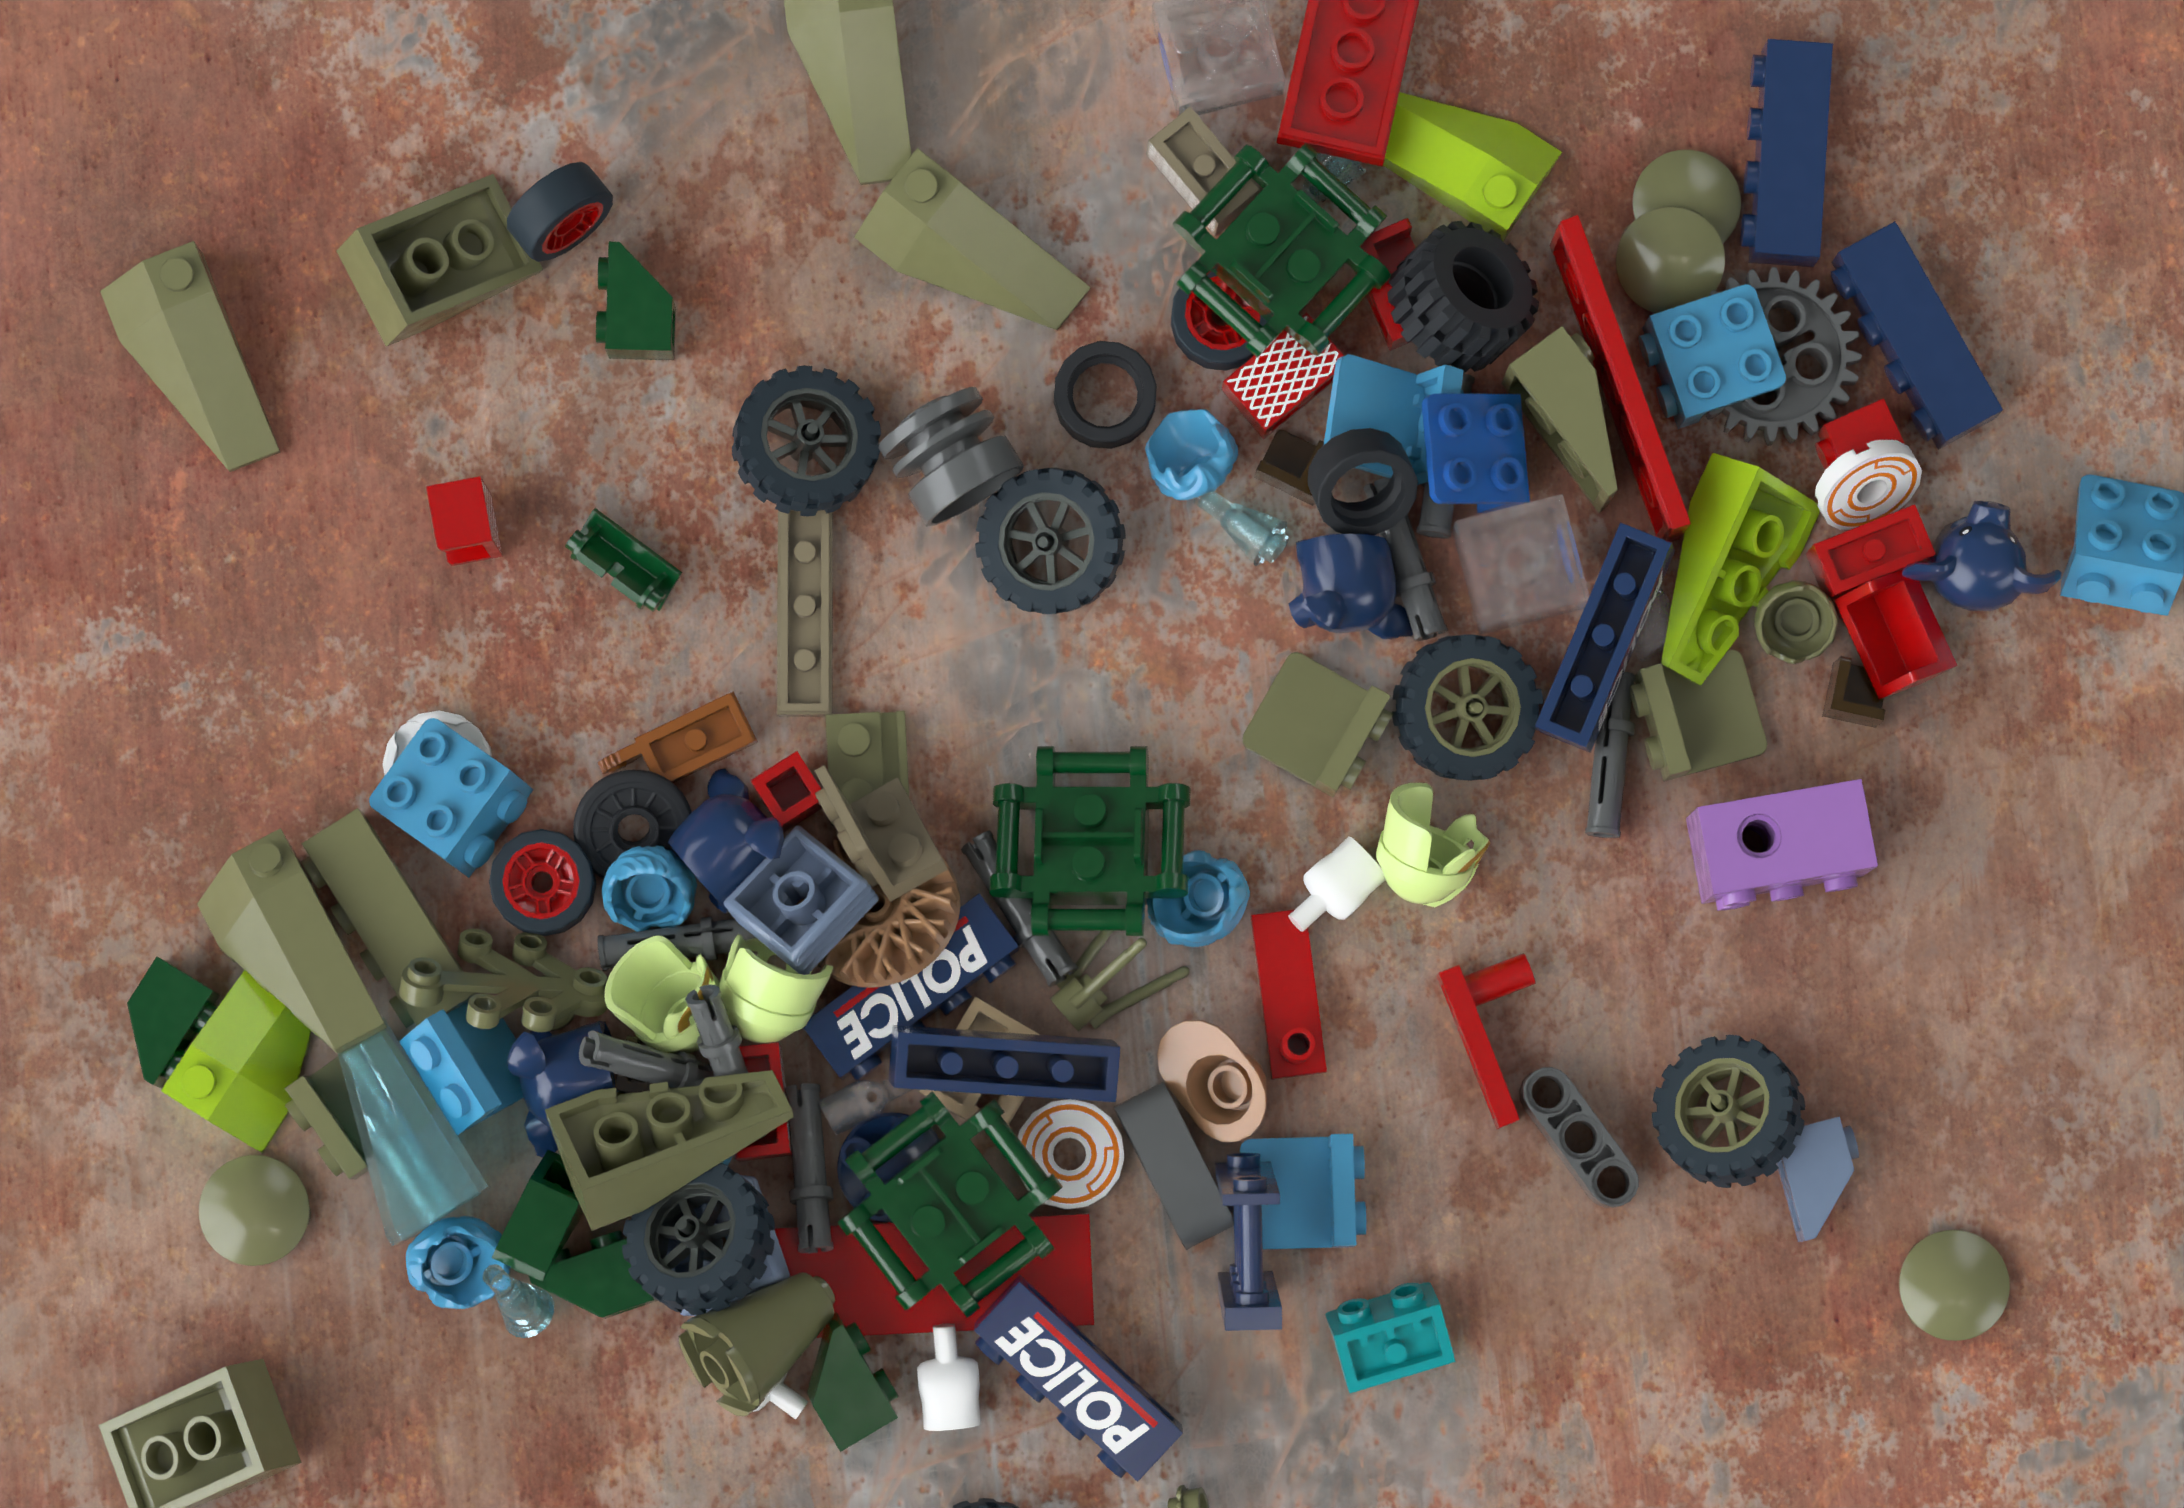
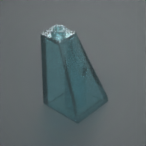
M383 1017L382 1019L387 1026L386 1029L339 1053L338 1056L385 1235L391 1246L397 1247L431 1224L490 1189L491 1186L430 1092L387 1019Z

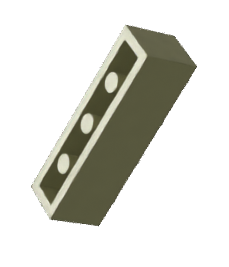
M355 809L301 843L309 857L301 861L302 865L318 889L327 884L338 901V903L330 907L334 916L347 935L357 931L368 949L361 952L360 956L376 981L384 977L387 978L397 994L389 1002L406 1028L414 1023L418 1026L426 1018L442 1009L447 1014L468 1003L471 996L478 994L474 992L444 991L443 1000L438 1005L432 1007L413 1006L406 1003L400 997L399 987L402 971L415 958L425 957L433 959L442 966V971H464L369 820L360 809Z

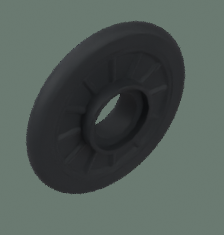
M645 770L619 771L596 782L581 799L573 822L574 841L579 844L590 860L593 872L604 879L607 870L620 854L633 847L662 846L666 850H672L677 855L668 841L675 830L692 813V810L682 791L665 777ZM629 815H641L649 822L648 833L639 841H626L618 833L620 822Z

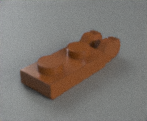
M733 691L634 738L635 743L601 759L598 765L602 774L614 773L643 756L650 772L657 773L675 783L758 743Z

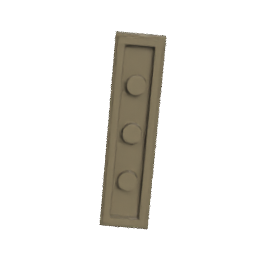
M790 510L789 514L778 511L777 716L825 717V715L833 714V512L826 514L825 510L817 511L815 516L807 517L800 516V511Z

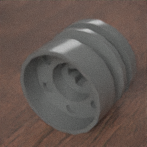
M968 387L926 403L905 417L900 422V425L879 443L878 448L885 459H894L905 455L893 466V473L896 478H904L920 472L925 476L911 489L908 497L926 527L938 525L967 511L997 492L1005 481L1016 477L1023 471L1024 465L1006 436H997L982 442L978 439L991 425L994 416L990 410H983L970 415L980 406L983 400L976 387Z

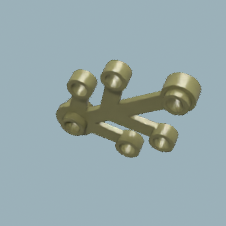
M466 929L461 932L459 937L458 956L466 962L478 964L493 974L442 971V966L437 961L421 957L411 960L409 965L403 969L399 987V995L402 1000L417 1007L438 1005L443 1000L444 991L480 993L469 998L466 1013L467 1022L480 1029L496 1027L502 1017L523 1005L521 1022L524 1027L535 1032L552 1030L556 1021L571 1012L584 1017H595L607 1011L604 994L608 976L605 973L591 967H584L578 970L573 969L546 952L547 940L542 935L527 932L516 935L512 958L518 964L534 967L548 977H538L492 950L493 939L486 931Z

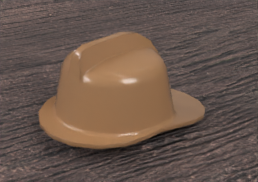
M1185 1020L1172 1026L1161 1038L1157 1052L1159 1072L1167 1087L1206 1135L1221 1142H1237L1251 1136L1262 1124L1267 1109L1266 1076L1261 1065L1250 1054L1243 1052L1234 1040L1219 1026L1204 1020Z

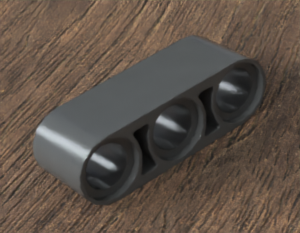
M1553 1067L1540 1068L1530 1073L1522 1081L1519 1089L1520 1102L1586 1195L1596 1205L1604 1208L1619 1207L1630 1202L1636 1195L1639 1187L1638 1174L1569 1077L1561 1070ZM1549 1078L1558 1084L1560 1099L1555 1107L1543 1108L1534 1102L1532 1087L1537 1079ZM1573 1122L1585 1124L1593 1134L1592 1145L1585 1153L1578 1154L1573 1152L1565 1143L1564 1134L1566 1128ZM1606 1167L1618 1169L1625 1178L1626 1186L1624 1192L1614 1199L1605 1197L1597 1186L1599 1173Z
M1162 1082L1114 1106L1115 1112L1184 1248L1188 1250L1233 1227L1234 1220L1227 1206L1222 1205L1219 1189L1165 1084Z

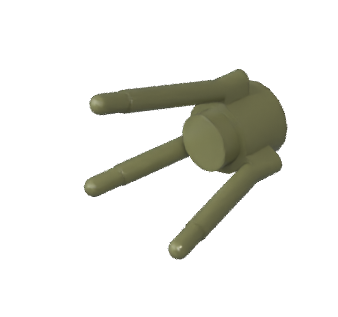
M1100 931L1076 962L1079 969L1072 975L1068 973L1065 975L1067 979L1057 984L1060 990L1050 999L1077 1031H1080L1088 1023L1094 1029H1097L1109 1017L1189 975V968L1182 966L1101 1007L1100 1005L1108 999L1101 988L1146 947L1147 941L1144 938L1137 939L1093 979L1086 974L1079 980L1113 933V931Z

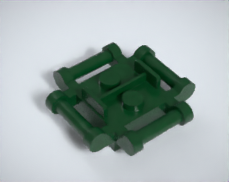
M1305 143L1294 154L1279 173L1269 165L1268 161L1259 151L1248 144L1244 145L1234 156L1236 163L1190 213L1183 211L1172 223L1175 230L1202 255L1184 273L1176 285L1187 295L1193 292L1248 342L1245 347L1257 358L1284 330L1310 353L1319 356L1330 344L1328 337L1373 288L1381 289L1391 278L1389 270L1378 259L1368 255L1361 248V245L1387 218V215L1376 205L1370 208L1316 159L1319 153L1308 143ZM1300 175L1305 177L1356 224L1355 228L1348 235L1338 228L1340 226L1339 223L1303 190L1300 189L1298 191L1292 186V183ZM1252 178L1263 190L1216 240L1207 231L1206 227ZM1345 264L1350 266L1357 274L1312 323L1307 322L1299 314ZM1213 271L1268 322L1264 326L1258 323L1207 275Z
M1038 746L1036 753V787H1024L1018 784L1005 783L996 785L993 788V805L998 808L996 873L990 876V894L998 898H1033L1031 908L1032 936H1050V931H1126V936H1144L1147 898H1181L1188 895L1189 877L1183 874L1185 808L1190 806L1191 788L1180 783H1166L1158 787H1148V746H1131L1130 751L1055 752L1054 746ZM1130 773V787H1055L1056 774ZM1149 809H1163L1161 874L1156 876H1148ZM1020 810H1035L1034 876H1021L1018 874ZM1051 905H1126V909H1051Z
M932 1091L919 1101L922 1107L863 1153H860L857 1149L845 1159L846 1163L871 1195L836 1223L846 1236L851 1233L854 1235L896 1289L898 1294L895 1296V1299L904 1310L912 1307L937 1285L941 1284L968 1318L980 1309V1306L977 1304L1034 1258L1039 1255L1043 1259L1055 1250L1028 1214L1050 1199L1063 1186L1054 1174L1047 1176L1001 1117L1005 1111L995 1099L978 1110L961 1125H958ZM937 1124L945 1136L883 1183L875 1171L933 1125ZM982 1130L986 1132L1030 1189L1018 1200L970 1140ZM879 1210H884L929 1268L917 1279H915L869 1220ZM1015 1225L1025 1238L963 1286L954 1272Z

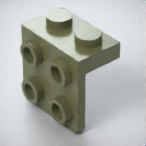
M1728 650L1701 686L1690 682L1666 667L1662 668L1661 663L1640 669L1635 675V684L1629 686L1636 715L1638 718L1645 716L1651 736L1645 738V747L1650 765L1653 770L1660 769L1663 782L1760 756L1767 749V740L1744 660L1740 652L1736 650Z
M1294 652L1285 660L1245 730L1242 743L1245 748L1334 798L1340 785L1351 790L1366 763L1364 759L1358 757L1360 750L1368 737L1378 742L1392 718L1393 713L1384 709L1391 695L1373 685L1367 691L1304 654Z
M385 1030L347 1049L311 1076H301L285 1088L292 1098L291 1101L285 1104L287 1110L304 1132L310 1127L315 1130L324 1143L317 1151L336 1177L344 1172L349 1179H358L436 1123L442 1116V1109L390 1034Z

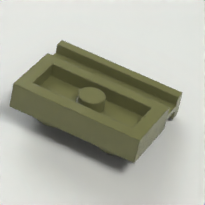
M905 711L825 715L828 771L849 804L897 777L909 796Z

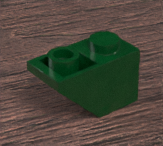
M609 241L608 257H599L598 290H607L606 311H597L596 343H605V350L609 359L674 360L676 306L673 297L620 242Z
M157 956L130 997L127 1006L143 1078L150 1084L162 1088L186 1053L185 1050L196 1033L199 1034L218 1006L215 1003L220 994Z
M547 1150L530 1177L492 1256L493 1259L510 1266L515 1271L527 1274L540 1281L544 1280L579 1223L583 1213L571 1186L561 1155Z
M621 1230L590 1240L592 1251L571 1257L569 1248L561 1250L543 1281L529 1276L532 1284L604 1319L658 1301L643 1290L642 1286L630 1275L628 1269L632 1266L624 1259L622 1245L627 1244V1239H624Z
M836 1312L824 1328L807 1394L812 1406L841 1452L897 1419L898 1416L891 1401L898 1398L899 1395L883 1368L873 1373L864 1359L863 1355L870 1352L871 1348L857 1324L853 1322L845 1327Z

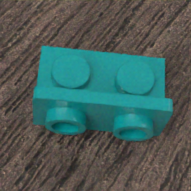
M1430 1282L1401 1284L1392 1289L1389 1294L1369 1300L1362 1298L1351 1299L1340 1304L1337 1309L1325 1314L1349 1393L1456 1362L1441 1304Z

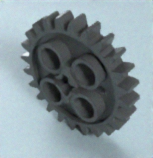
M1777 267L1771 268L1766 282L1760 281L1754 269L1749 270L1746 275V284L1754 287L1757 292L1777 350L1806 332H1812L1814 339L1792 348L1781 358L1786 381L1781 388L1774 390L1775 400L1772 404L1759 405L1749 398L1707 413L1706 418L1708 420L1717 417L1721 413L1727 416L1723 431L1726 434L1732 431L1737 424L1744 426V442L1749 443L1756 431L1761 430L1764 433L1766 445L1771 446L1776 439L1777 432L1782 430L1785 438L1791 444L1797 439L1798 426L1800 425L1809 435L1813 436L1818 431L1815 416H1819L1826 422L1833 421L1836 414L1829 402L1845 406L1850 397L1840 388V385L1853 386L1859 378L1856 374L1846 369V366L1857 364L1862 356L1860 353L1846 349V346L1856 341L1859 337V333L1856 331H1842L1841 326L1848 320L1851 313L1843 311L1834 314L1830 308L1838 297L1836 293L1830 294L1822 300L1816 296L1820 284L1819 280H1814L1806 289L1799 287L1800 275L1799 271L1796 270L1792 273L1787 283L1780 282ZM1730 277L1725 283L1726 290L1741 286L1733 277ZM1712 290L1709 296L1717 294L1719 292ZM1776 308L1788 310L1794 316L1796 322L1795 329L1789 332H1780L1774 329L1768 318L1769 312ZM1802 355H1810L1816 358L1821 364L1822 376L1814 380L1802 377L1797 372L1795 366L1796 358Z

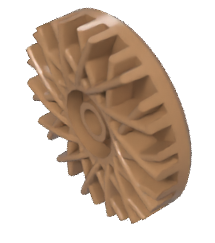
M835 840L833 842L834 854L860 874L841 842ZM941 856L948 870L891 902L879 884L872 887L879 897L878 901L817 965L821 969L826 964L833 966L831 977L840 982L868 988L899 983L928 967L949 943L960 914L958 883L944 857ZM804 899L799 900L797 905L803 902Z

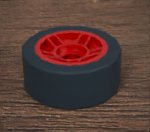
M583 162L569 163L537 181L520 197L507 217V229L531 259L537 262L551 260L565 254L580 244L598 228L607 217L613 205V195L590 166Z
M1213 271L1207 275L1258 323L1264 326L1268 322ZM1179 288L1173 298L1170 325L1176 344L1189 360L1206 369L1228 371L1241 367L1254 356L1245 347L1248 342L1229 325H1217L1212 319V314L1215 312L1193 292L1187 295Z
M544 829L521 833L504 844L492 863L489 878L493 903L503 918L523 932L542 936L564 933L581 922L593 904L597 885L591 862L579 844L560 832ZM538 872L548 874L553 879L551 889L545 893H539L532 887Z

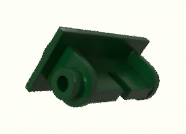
M596 508L592 510L582 530H576L565 545L572 552L570 558L574 561L578 560L601 578L607 573L614 577L611 585L637 604L636 607L640 610L647 607L652 612L656 609L660 611L683 573Z

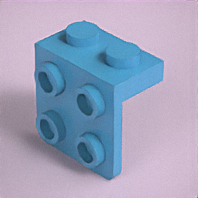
M1741 285L1650 315L1642 327L1644 335L1638 337L1640 350L1648 367L1656 366L1662 383L1661 386L1656 387L1661 410L1666 418L1674 417L1678 429L1698 423L1707 412L1777 390L1786 381V374L1757 292L1751 285Z
M1351 354L1338 358L1334 370L1324 445L1331 438L1352 429L1373 428L1387 432L1402 444L1417 477L1418 485L1428 482L1422 401L1426 396L1434 393L1464 394L1461 389L1464 370L1445 364L1419 374H1414ZM1367 463L1355 467L1356 469L1391 478L1393 475L1391 466L1381 463Z
M2088 474L2083 476L2078 486L2074 546L2061 579L2060 596L2168 616L2184 576V493Z
M430 718L423 723L369 798V803L375 811L469 878L476 868L481 867L489 860L494 851L495 842L508 824L516 821L524 812L527 798L534 789L510 769L436 718Z
M468 1003L447 1014L442 1009L429 1016L399 1041L457 1135L524 1098L519 1076L512 1075L507 1066L509 1051L512 1044L516 1041L515 1036L503 1017L499 1020V1024L491 1029H480L470 1025L466 1020Z
M1330 1134L1329 1137L1247 1139L1242 1143L1240 1153L1260 1154L1261 1162L1271 1161L1280 1192V1205H1262L1263 1250L1355 1247L1357 1245L1356 1235H1366L1365 1201L1355 1202V1179L1365 1178L1364 1147L1353 1146V1134Z

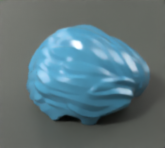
M1205 409L1180 410L1167 414L1145 446L1151 478L1155 481L1162 494L1173 497L1176 500H1190L1209 492H1214L1225 482L1239 455L1235 438L1229 432V429Z
M662 846L633 847L620 854L606 872L602 885L604 909L613 922L620 923L636 932L648 930L651 926L660 928L676 927L685 921L693 910L697 888L696 876L672 850H666Z
M1194 850L1183 856V874L1189 877L1188 895L1181 898H1147V913L1159 936L1166 938L1168 943L1187 947H1203L1214 943L1218 939H1222L1233 931L1245 912L1250 897V890L1242 871L1234 861H1230L1227 858L1216 859L1210 853L1202 850Z
M471 1216L449 1217L438 1220L424 1229L408 1245L406 1268L410 1284L416 1290L426 1292L432 1303L440 1308L466 1309L474 1307L485 1300L492 1299L501 1290L502 1285L507 1282V1277L510 1273L509 1269L511 1268L492 1258L502 1234L485 1221Z

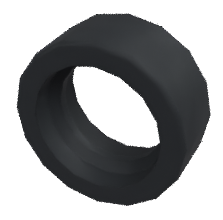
M1097 341L1079 347L1064 360L1055 378L1054 406L1060 424L1072 438L1090 447L1112 449L1131 443L1146 430L1155 412L1157 384L1150 365L1136 350L1120 342ZM1101 363L1114 364L1126 370L1134 379L1138 391L1137 404L1131 415L1123 422L1109 427L1096 426L1086 421L1076 410L1073 401V389L1079 375L1089 367Z
M1373 428L1352 429L1337 435L1317 451L1309 466L1308 487L1323 522L1337 533L1376 535L1394 527L1409 513L1417 497L1418 480L1402 444L1384 431ZM1367 463H1381L1391 466L1393 475L1387 486L1377 495L1358 502H1344L1334 499L1332 490L1338 479L1350 469Z

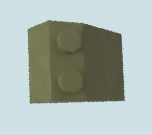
M494 174L357 228L336 250L386 347L426 331L543 270L540 262L531 259L508 231L507 217L512 208Z
M1561 326L1509 364L1501 384L1509 394L1521 395V406L1524 415L1598 513L1608 507L1618 489L1596 370L1591 364L1595 360V356L1588 344L1578 333L1570 336L1564 327Z
M264 1359L225 1366L98 1425L128 1508H194L258 1483L302 1463Z

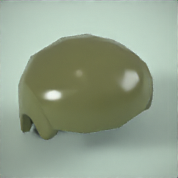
M1798 580L1773 586L1760 599L1754 616L1756 637L1766 654L1789 664L1801 663L1820 656L1834 641L1839 621L1831 597L1816 585Z

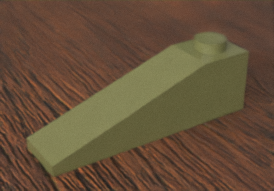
M784 0L788 35L802 60L810 81L825 108L860 185L891 182L911 156L893 0Z
M919 148L914 151L883 190L854 236L855 239L899 273L1055 330L1061 327L1091 289L1084 281Z
M194 241L141 261L100 291L119 341L229 472L280 453L204 254Z
M280 828L231 854L197 903L221 951L233 962H237L268 993L273 994L291 1010L298 1020L337 1054L386 1029L387 1026L282 829Z
M773 1070L707 1077L698 1086L671 1089L668 1082L650 1084V1091L618 1094L616 1088L599 1089L545 1109L547 1120L571 1186L592 1231L648 1209L794 1117L792 1108Z

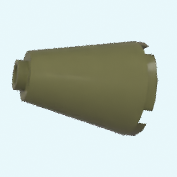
M801 1272L747 1294L741 1300L738 1298L730 1301V1306L724 1310L716 1312L714 1309L706 1311L705 1314L691 1317L680 1327L686 1331L679 1336V1345L687 1364L703 1388L713 1383L723 1394L716 1402L736 1416H747L760 1406L834 1317L832 1304L835 1303V1296L824 1279L819 1276L812 1277L807 1273Z

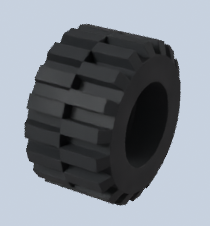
M1454 221L1447 227L1443 224L1436 228L1396 267L1397 270L1391 274L1389 280L1392 288L1388 291V303L1395 307L1391 315L1394 323L1402 326L1403 331L1401 335L1407 343L1412 341L1418 347L1416 352L1425 359L1428 356L1433 358L1436 366L1451 365L1452 367L1464 370L1463 373H1466L1470 368L1476 372L1484 369L1488 364L1491 365L1532 326L1535 321L1533 315L1538 311L1539 301L1533 297L1538 292L1536 281L1529 278L1528 273L1531 272V269L1526 261H1521L1516 255L1518 250L1511 243L1505 244L1501 240V235L1491 229L1487 233L1483 230L1482 225L1470 222L1465 226L1462 221Z

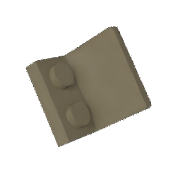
M825 765L815 770L824 787L817 791L815 795L831 822L833 821L839 832L837 836L852 863H855L861 876L867 880L871 888L879 884L891 902L948 870L898 777L849 804Z

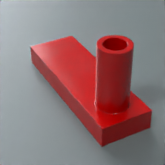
M1294 910L1255 914L1250 917L1272 1080L1327 1072L1309 930L1307 928L1302 932L1290 921L1288 915Z
M1522 953L1466 976L1463 975L1460 965L1439 972L1437 979L1496 1129L1498 1130L1520 1120L1476 1007L1536 984L1525 954Z

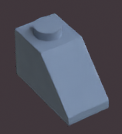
M1840 1116L1805 1125L1801 1136L1796 1135L1793 1141L1796 1148L1788 1159L1783 1157L1777 1163L1798 1242L1817 1237L1854 1172L1852 1159L1859 1158L1854 1132L1851 1126L1842 1127Z

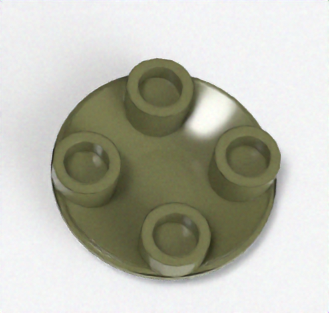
M1676 150L1656 158L1643 170L1634 188L1632 205L1635 220L1644 213L1661 207H1681L1696 211L1711 223L1723 244L1731 235L1738 222L1741 210V197L1734 176L1718 159L1696 150Z
M1661 207L1639 216L1624 229L1616 252L1617 275L1624 291L1636 304L1653 313H1659L1708 297L1712 290L1716 291L1725 267L1723 244L1715 228L1700 213L1681 207Z
M262 1155L242 1156L222 1165L207 1181L199 1202L200 1225L209 1244L224 1258L247 1266L270 1264L289 1254L302 1239L311 1219L308 1194L299 1176L283 1162Z
M1940 1231L1922 1239L1913 1245L1909 1251L1899 1276L1900 1298L1912 1324L1939 1339L1961 1341L1983 1334L1999 1320L2009 1298V1275L2001 1255L1988 1241L1967 1231Z

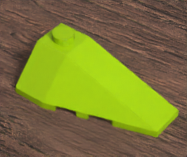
M1399 92L1383 166L1469 222L1482 225L1485 232L1488 233L1491 229L1501 235V240L1504 242L1562 152L1518 123Z
M1712 453L1689 505L1688 516L1691 524L1685 531L1661 660V664L1694 684L1700 686L1703 684L1738 638L1739 622L1752 606L1758 607L1760 599L1768 592L1766 588L1781 567L1790 570L1800 557L1820 513L1817 506L1818 503L1758 466Z
M244 970L191 1043L161 1092L263 1153L289 1114L285 1104L291 1101L292 1098L285 1088L299 1079L304 1056L307 1054L311 1039L309 1038L311 1030L298 1020L291 1010L273 994L268 993Z

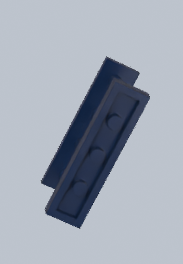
M1258 1153L1228 1154L1227 1162L1215 1163L1222 1205L1234 1206L1235 1263L1229 1265V1272H1217L1218 1297L1225 1331L1282 1330V1305L1273 1271H1263L1262 1205H1280V1192L1271 1161L1261 1162L1260 1154Z

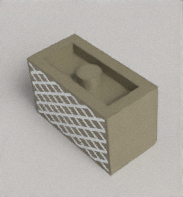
M1191 106L1148 140L1146 155L1192 209L1236 163L1233 156ZM1252 179L1209 223L1207 227L1214 236L1228 227L1259 194L1260 188Z

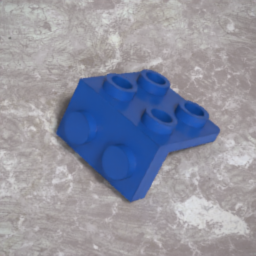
M1434 393L1423 399L1422 415L1429 494L1433 502L1437 504H1477V513H1499L1530 502L1520 394Z

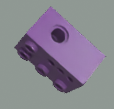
M1862 779L1697 807L1686 818L1701 903L1716 902L1717 911L1749 906L1750 902L1756 901L1757 894L1769 892L1771 902L1804 896L1803 887L1824 883L1825 892L1858 887L1856 877H1862L1878 867ZM1743 830H1752L1760 835L1763 841L1762 853H1755L1746 848L1742 840Z

